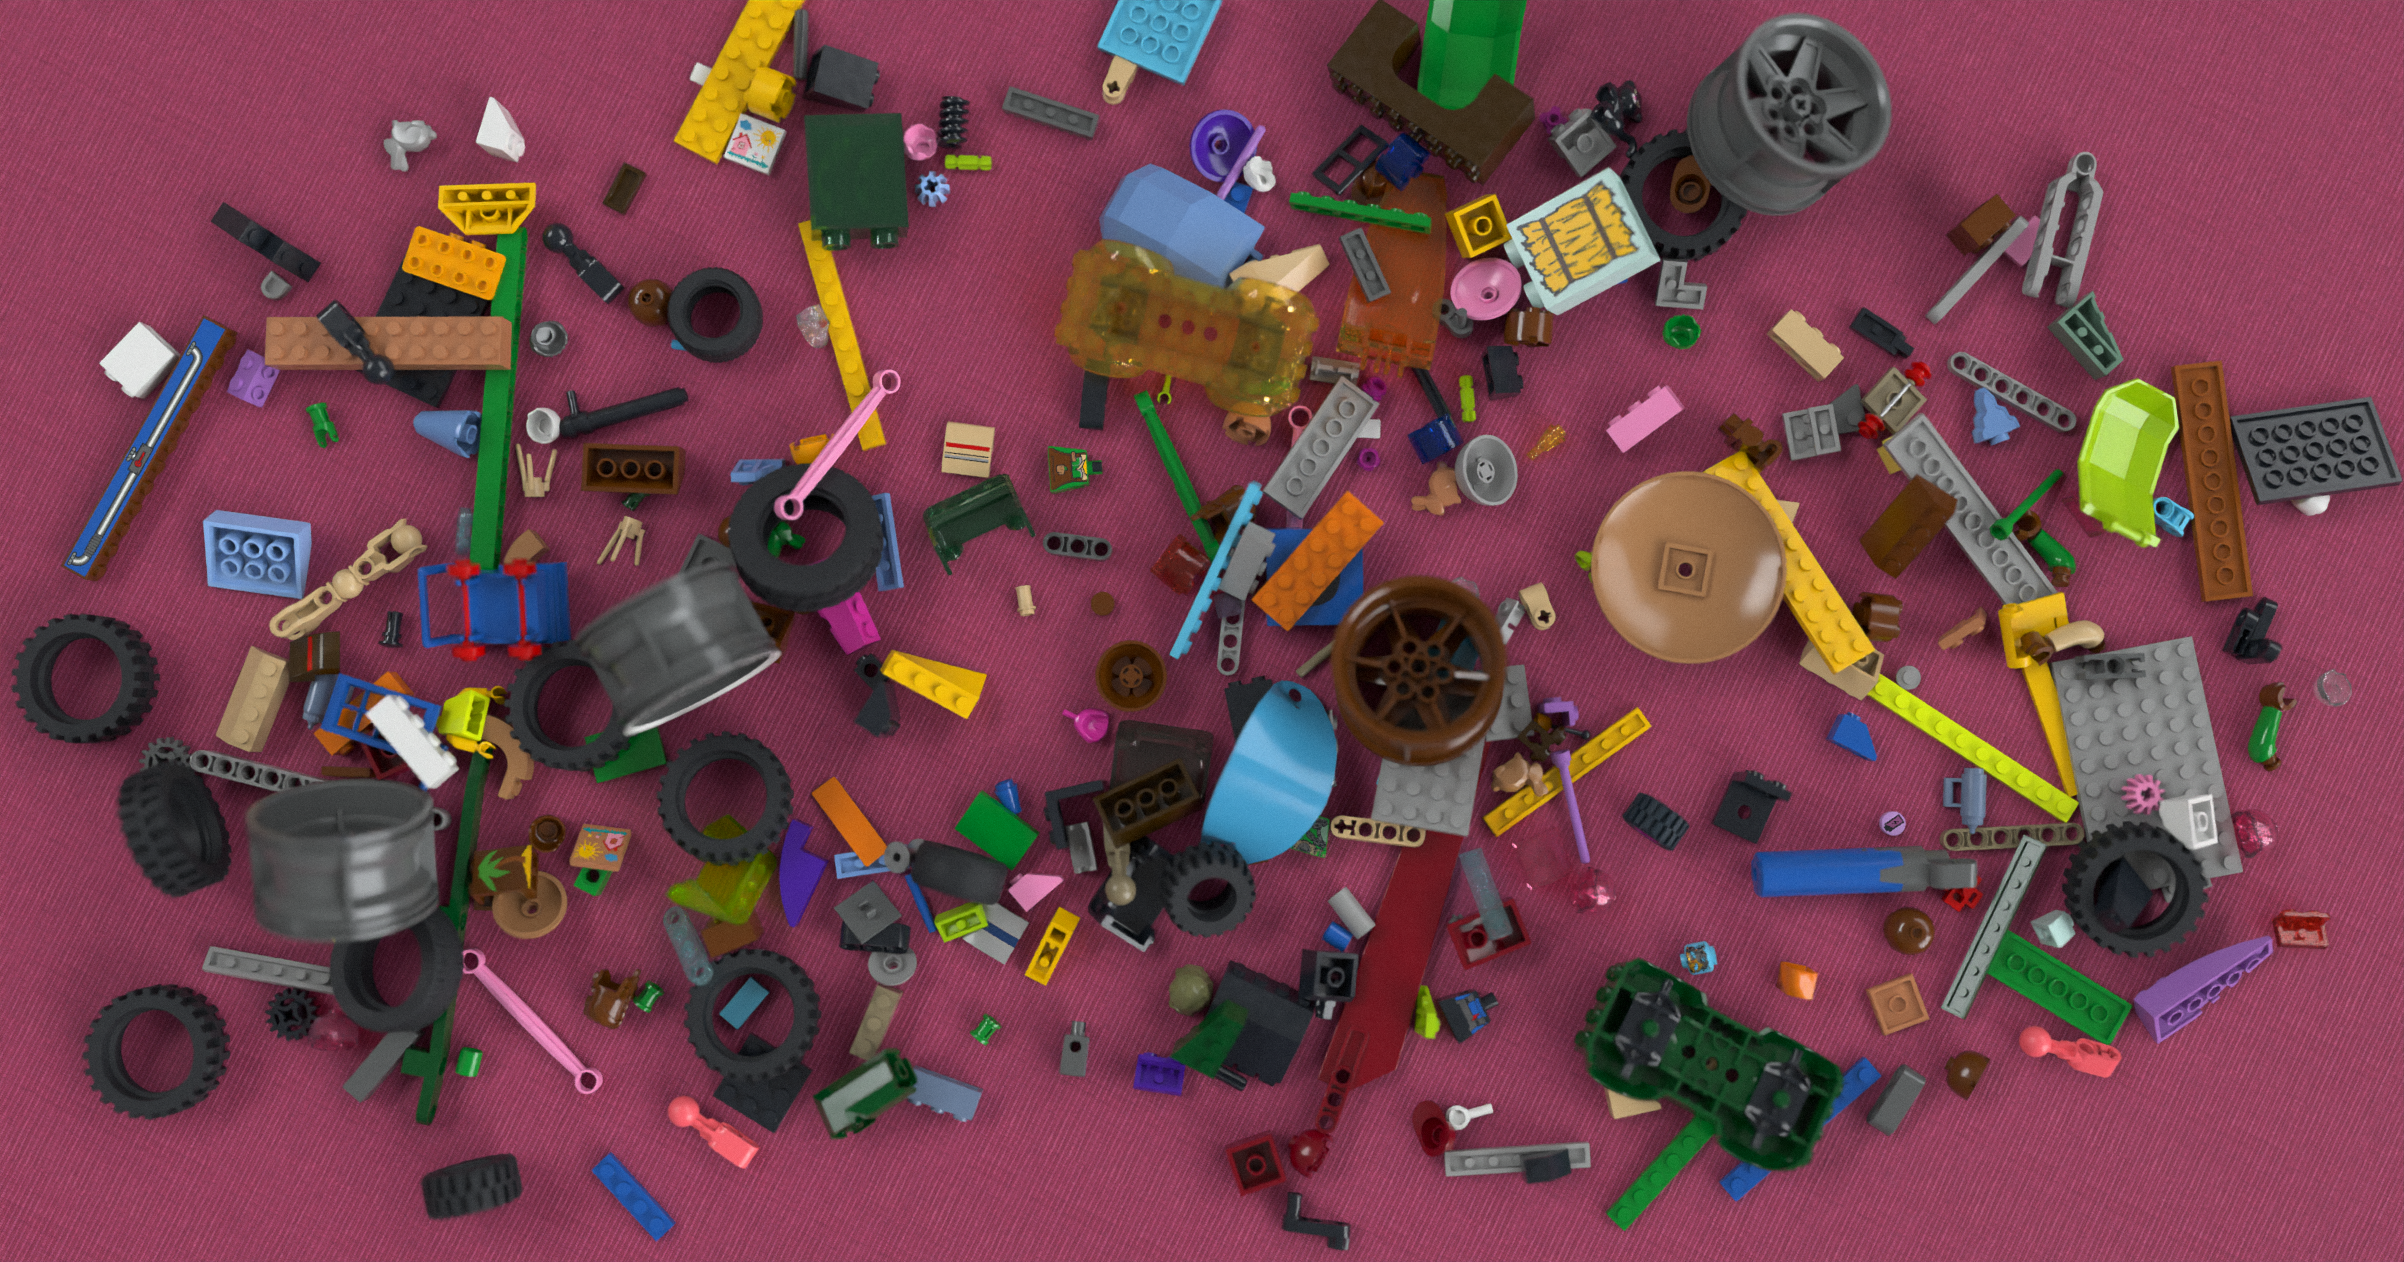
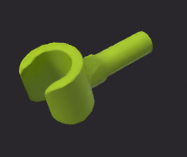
M1166 372L1163 390L1157 396L1158 403H1160L1162 394L1169 396L1168 404L1172 400V396L1169 393L1172 372Z

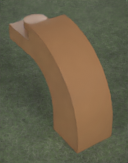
M528 529L511 545L506 554L504 564L512 563L513 558H527V562H536L550 548L536 531Z
M487 715L482 739L498 745L504 751L508 762L507 772L498 796L504 799H514L521 791V779H532L534 760L530 758L531 754L520 750L518 746L521 742L519 740L512 739L509 733L514 730L512 724H507L506 719L499 716Z

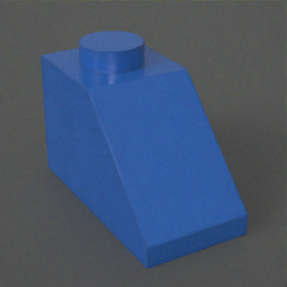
M1851 712L1838 714L1826 740L1867 761H1876L1877 755L1867 725L1860 722L1861 717Z

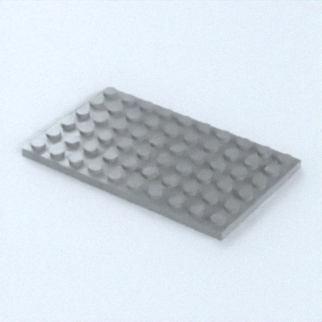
M2192 636L2100 653H2145V662L2131 661V659L2125 660L2126 672H2132V669H2138V671L2146 670V677L2076 680V674L2083 673V670H2089L2090 675L2095 674V662L2081 663L2082 665L2076 666L2075 658L2049 663L2051 676L2057 690L2087 843L2093 839L2091 833L2095 830L2102 834L2107 831L2106 825L2114 824L2119 828L2123 827V821H2131L2138 826L2140 822H2145L2153 828L2158 826L2173 835L2163 826L2159 810H2152L2150 815H2144L2143 813L2134 814L2133 808L2127 809L2125 807L2128 800L2121 799L2123 795H2126V792L2121 788L2128 786L2126 781L2128 778L2134 779L2136 774H2142L2143 776L2152 775L2153 781H2161L2158 789L2165 790L2163 794H2160V797L2164 800L2183 795L2212 794L2218 843L2190 849L2196 855L2195 859L2204 868L2201 874L2208 879L2243 872ZM2108 661L2107 669L2112 673L2114 666L2111 661ZM2136 850L2115 858L2124 856L2149 889L2175 885V875L2172 868L2157 854ZM2102 871L2100 872V874H2099V876H2098V878H2097V880H2096V882H2095V883H2096V888H2097V892H2098V893H2099V887H2100V881H2101Z

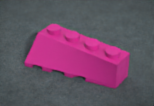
M856 592L853 597L845 602L842 601L836 606L817 610L821 618H825L830 623L831 627L829 630L846 655L864 650L881 640L860 592Z

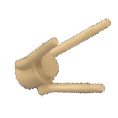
M516 444L525 497H545L544 491H550L549 483L557 450L554 449L552 451L545 480L542 482V478L533 477L531 454L526 455L527 478L521 446Z
M624 516L623 521H620L618 529L602 552L597 564H602L619 536L620 539L613 551L611 561H615L626 538L634 540L635 536H637L634 564L638 566L642 538L645 530L641 529L643 523Z

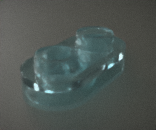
M459 507L455 540L456 555H467V552L471 549V537L469 535L470 527L473 526L474 513H471L470 508Z

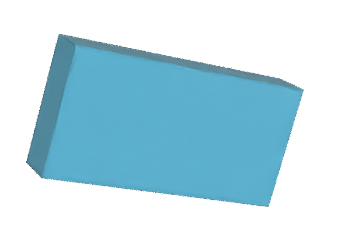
M750 977L719 1015L738 1030L770 991L754 977Z

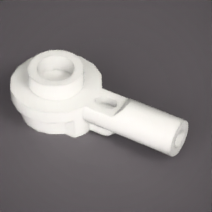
M1490 1103L1468 1110L1459 1105L1452 1106L1446 1111L1445 1118L1452 1123L1455 1130H1461L1467 1126L1470 1119L1493 1113V1108Z

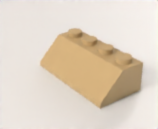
M251 646L216 736L227 744L248 752H262L290 683L288 659Z

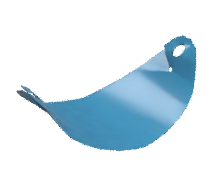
M1282 680L1275 683L1259 702L1243 729L1217 784L1205 817L1201 842L1206 841L1207 844H1211L1212 841L1220 842V844H1227L1233 850L1238 851L1248 865L1271 859L1293 846L1314 824L1330 795L1335 776L1337 751L1333 726L1322 703L1310 689L1292 681ZM1289 690H1298L1301 694V701L1296 702L1292 700L1289 696Z

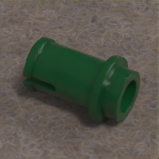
M629 493L622 501V504L628 509L630 507V510L634 512L646 495L649 496L650 494Z

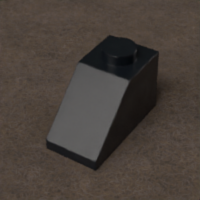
M1568 1148L1520 1155L1522 1177L1526 1184L1550 1182L1571 1174Z

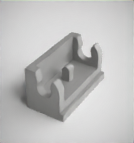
M1089 821L1065 826L1074 873L1097 870L1098 865Z

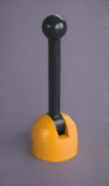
M1541 713L1535 715L1534 721L1546 731L1557 726L1552 724L1548 716ZM1564 728L1565 732L1581 736L1584 740L1590 737V732L1587 730L1578 731Z

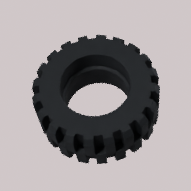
M1206 841L1198 842V846L1193 847L1191 844L1185 847L1186 850L1184 852L1178 851L1174 855V860L1168 861L1165 866L1166 871L1162 872L1160 878L1162 882L1160 884V893L1172 923L1177 925L1181 931H1188L1189 935L1198 937L1199 934H1202L1203 938L1211 937L1212 934L1217 936L1224 935V931H1232L1237 928V923L1242 924L1247 918L1245 914H1249L1254 907L1252 902L1256 900L1255 881L1242 855L1238 851L1233 850L1231 846L1224 844L1221 847L1220 842L1212 841L1211 844H1207ZM1218 877L1228 881L1223 892L1211 900L1195 901L1188 898V894L1193 886L1204 879Z
M510 1153L490 1155L452 1164L429 1172L421 1180L426 1214L432 1220L457 1218L490 1210L518 1199L523 1191L517 1158Z

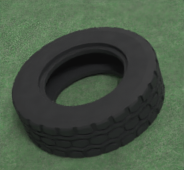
M811 463L782 467V469L768 473L753 483L734 507V513L731 514L729 522L730 529H728V541L737 570L746 586H749V590L770 605L799 612L823 610V608L836 606L842 601L845 602L853 597L856 592H859L867 584V581L871 580L876 572V567L879 566L882 557L881 553L883 552L884 543L878 510L871 494H869L861 482H858V479L849 473H845L843 470L831 467L802 501L803 510L825 511L842 521L846 531L840 546L824 560L808 565L789 564L777 559L769 552L768 542L774 528L783 520L776 515L774 504L780 496L791 494L811 466ZM787 499L783 505L784 513L787 516L791 515L794 511V504L790 499Z

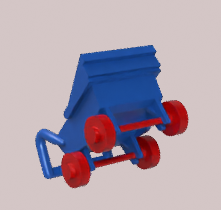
M513 558L512 563L499 565V570H480V563H471V559H457L455 563L423 566L418 569L421 633L424 648L460 644L452 646V657L461 658L462 661H476L477 657L486 655L485 644L476 643L511 644L508 645L509 656L518 657V660H532L533 656L542 654L540 643L571 640L567 562L536 563L527 562V558ZM447 573L448 576H458V579L455 580V585H461L464 633L431 638L427 576Z

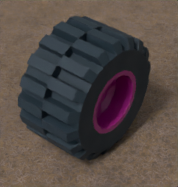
M1639 792L1622 816L1624 821L1634 830L1656 845L1669 851L1675 849L1689 829V825L1684 818L1646 793Z

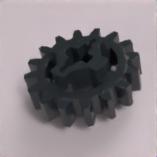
M290 988L285 989L283 994L281 992L274 995L276 1000L268 1002L272 1008L265 1011L266 1014L270 1015V1019H267L265 1022L272 1023L273 1025L269 1031L277 1030V1038H282L286 1035V1041H291L294 1038L297 1041L303 1039V1035H311V1029L318 1027L314 1020L321 1018V1015L316 1014V1010L320 1009L321 1006H314L313 1004L317 998H308L309 991L306 990L301 993V990L298 988H294L292 991ZM287 999H295L291 1003H284ZM295 1025L302 1026L298 1030H291Z

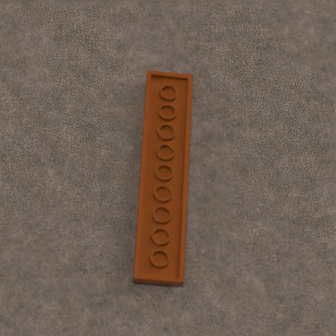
M2222 360L2172 366L2171 374L2179 423L2189 510L2195 516L2191 520L2201 601L2253 596Z

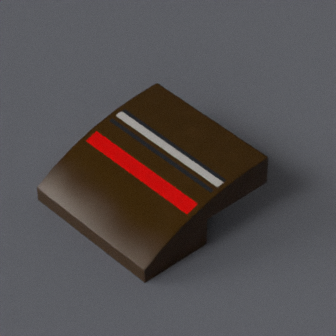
M340 631L313 634L290 642L289 682L315 681V675L340 673Z

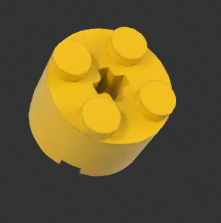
M758 66L754 71L750 88H747L744 93V101L748 102L750 112L775 122H781L779 118H786L793 106L796 94L792 93V86L796 87V80L792 76L769 67L762 68Z

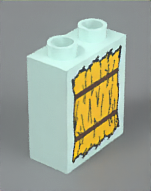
M1610 168L1506 225L1512 239L1504 243L1505 251L1515 268L1523 265L1526 266L1532 281L1524 285V290L1533 307H1545L1546 310L1556 315L1564 313L1661 261L1620 176Z

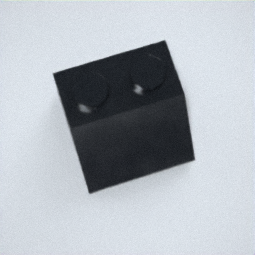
M1512 346L1486 347L1481 357L1489 400L1493 401L1518 396L1521 393L1520 389H1523V379L1521 375L1517 374L1516 366H1519L1517 352H1513Z

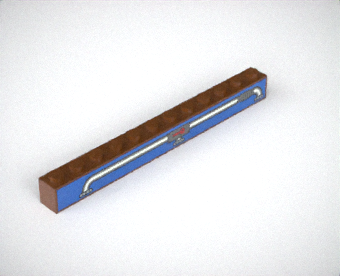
M203 315L61 567L85 580L98 581V579L103 577L107 569V563L118 551L119 542L129 532L132 519L141 511V503L145 496L152 491L154 487L153 482L157 475L164 470L166 459L176 449L179 436L188 428L191 415L199 408L201 404L200 399L204 392L211 387L213 376L223 366L224 357L228 350L235 345L238 334L236 331Z

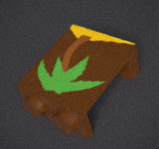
M532 845L474 851V860L470 864L473 880L469 884V893L479 905H484L485 896L522 892L527 899L537 898L539 854Z

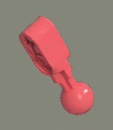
M2038 1026L2027 1027L2019 1036L2020 1048L2031 1057H2041L2048 1052L2053 1053L2058 1058L2067 1060L2068 1064L2078 1071L2104 1078L2110 1077L2122 1058L2120 1052L2110 1045L2084 1038L2078 1039L2077 1042L2067 1040L2056 1041L2051 1039L2045 1029Z
M679 1096L668 1107V1117L674 1125L678 1127L693 1126L699 1130L700 1136L708 1141V1145L713 1150L741 1168L745 1169L760 1148L755 1141L730 1124L720 1123L714 1118L707 1119L700 1114L698 1103L690 1096Z

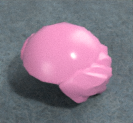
M923 124L911 125L902 136L903 150L913 160L930 158L936 153L937 136L933 129Z

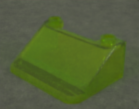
M729 814L707 825L702 831L703 834L717 839L735 838L748 832ZM769 850L764 855L758 853L753 856L754 861L749 863L745 860L739 861L737 866H730L728 863L716 866L706 861L695 881L688 879L683 883L672 885L668 889L666 896L680 906L735 925H741L748 920L775 870L776 858Z

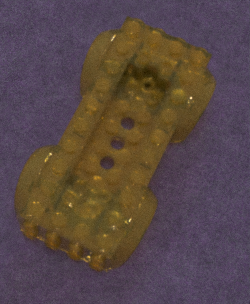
M1102 239L1090 249H1079L1078 253L1074 254L1072 260L1074 271L1066 284L1068 295L1067 299L1062 302L1060 313L1063 316L1061 324L1058 323L1054 336L1057 337L1056 344L1066 346L1072 362L1078 367L1098 375L1115 378L1137 377L1149 369L1202 384L1207 398L1214 405L1245 416H1273L1298 402L1301 389L1297 388L1299 380L1304 379L1307 365H1304L1305 357L1307 355L1310 356L1313 348V342L1310 341L1311 335L1317 331L1320 318H1317L1318 312L1315 311L1312 302L1306 296L1287 287L1255 278L1239 277L1227 288L1174 273L1171 261L1164 256L1117 240ZM1162 314H1167L1171 317L1172 323L1170 327L1162 328L1159 325L1158 319ZM1187 320L1193 322L1195 326L1192 334H1186L1182 329L1183 323ZM1207 327H1214L1217 330L1218 335L1215 340L1208 341L1204 337V331Z

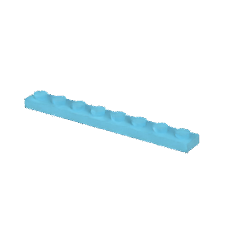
M1252 481L1249 484L1169 654L1170 656L1179 659L1182 654L1187 655L1192 642L1189 639L1192 633L1197 634L1202 624L1199 618L1202 612L1206 613L1212 603L1209 597L1212 591H1217L1221 584L1222 578L1219 576L1222 570H1227L1232 559L1229 556L1233 547L1237 548L1242 536L1239 533L1243 526L1247 527L1253 516L1250 513L1253 504L1258 505L1263 495V492L1260 491L1262 484L1256 481Z

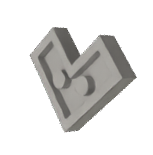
M1662 257L1654 302L1656 306L1703 309L1707 286L1703 283L1684 282L1688 263L1686 259Z

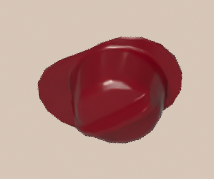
M1429 1100L1420 1102L1413 1112L1412 1123L1424 1153L1430 1157H1437L1444 1151L1453 1150L1456 1131L1452 1123L1446 1120L1441 1108L1435 1102Z

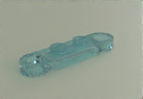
M674 906L665 913L663 924L688 980L698 986L705 985L713 976L712 966L709 963L708 956L695 927L689 919L688 913L684 909ZM676 914L680 915L679 920L673 924L672 919H674V916L676 917ZM704 967L703 974L697 978V976H695L697 975L696 972H698V969L700 970V968Z

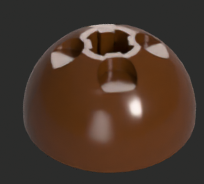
M1126 640L1112 645L1102 654L1096 666L1095 681L1100 695L1109 705L1121 711L1136 712L1150 707L1160 698L1166 686L1167 671L1162 657L1153 647L1141 641Z

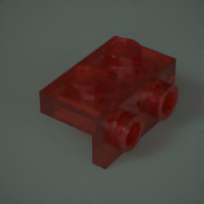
M2295 909L2282 910L2280 914L2272 919L2277 947L2328 948L2329 941L2325 923L2331 919L2330 914L2320 913L2318 910L2296 912Z

